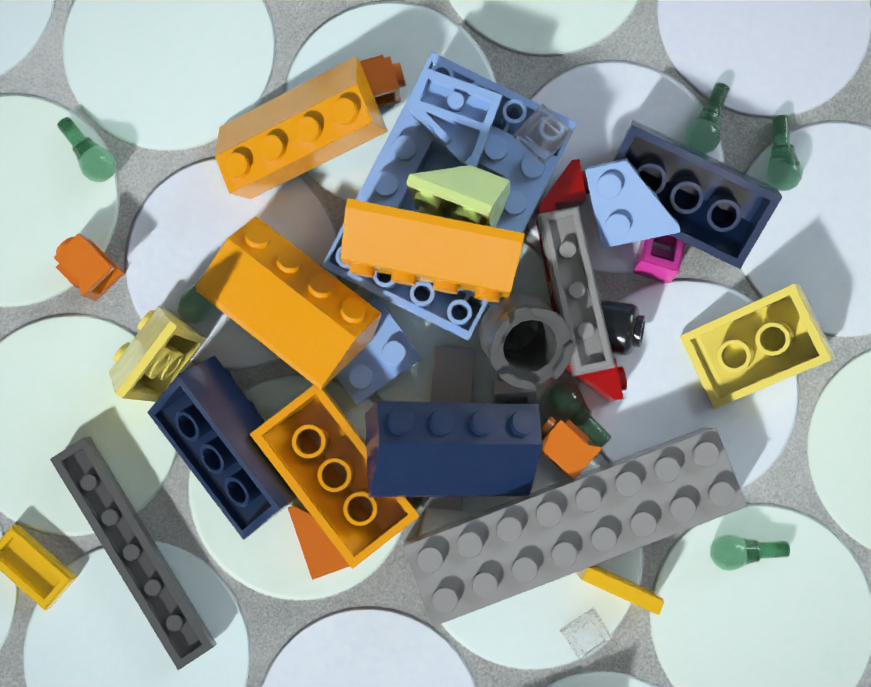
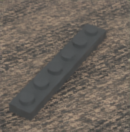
M91 437L82 438L52 457L50 461L177 670H180L217 645L216 641Z

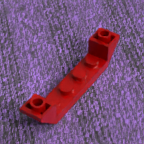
M580 159L570 161L535 213L551 309L558 313L537 216L542 213L582 206L587 198L586 194H590L586 172L581 170ZM614 358V368L573 376L607 401L623 399L622 391L627 390L624 368L622 366L617 367L616 358ZM569 363V365L566 367L565 371H566L567 373H569L570 375H572L571 367H570V363Z

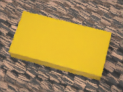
M19 524L12 525L0 539V571L45 611L50 609L76 580L77 576Z
M596 565L576 573L581 580L657 615L660 614L665 603L663 598L655 592Z

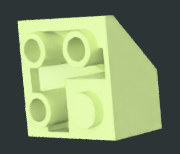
M471 165L413 173L409 175L406 181L414 208L419 213L495 228L510 195V180Z

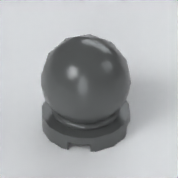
M511 292L508 298L500 297L499 302H492L481 315L479 328L481 349L501 379L517 388L534 389L536 388L534 385L544 383L551 377L554 379L560 377L569 365L574 349L573 341L570 339L569 328L565 320L538 296Z

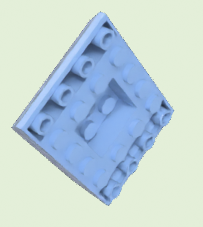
M432 52L425 68L502 95L501 103L477 168L510 180V195L496 228L523 233L577 126V122ZM418 80L356 200L418 212L414 208L406 183L409 175L462 166L409 111V104ZM343 223L321 267L469 341L488 301L474 298L475 291L458 288L457 294H448L433 290V283L417 280L416 286H409L392 282V275L375 272L374 277L370 278L350 273V267L344 266L340 259Z

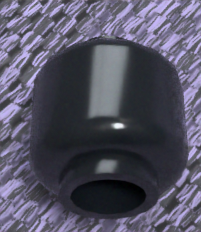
M609 300L601 301L612 354L628 355L633 351L634 347L640 348L644 335L645 316L639 315L638 307L630 303Z

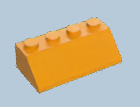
M355 56L220 126L215 158L229 194L252 199L388 132L361 63L358 57Z
M347 198L340 259L344 266L350 267V273L358 276L373 278L375 272L392 275L391 281L395 283L416 286L417 280L433 283L432 289L439 292L457 294L458 288L475 291L474 298L499 302L500 297L508 298L511 293L525 233Z
M256 216L227 238L196 285L198 293L320 390L373 340L382 315L380 311Z
M312 385L250 433L251 437L352 569L420 516V511L409 497H368L366 441L325 387L320 390L315 385Z

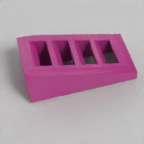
M671 235L641 240L633 273L664 283H671L680 271L685 242ZM653 242L670 246L671 251L653 246Z

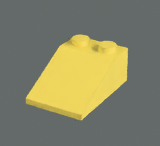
M792 284L680 336L714 409L828 362L835 357L800 284Z
M158 306L155 311L150 310L144 315L138 324V329L140 330L131 343L126 342L113 357L115 364L109 370V375L115 394L122 399L156 402L176 376L184 370L207 339L177 315L161 306Z

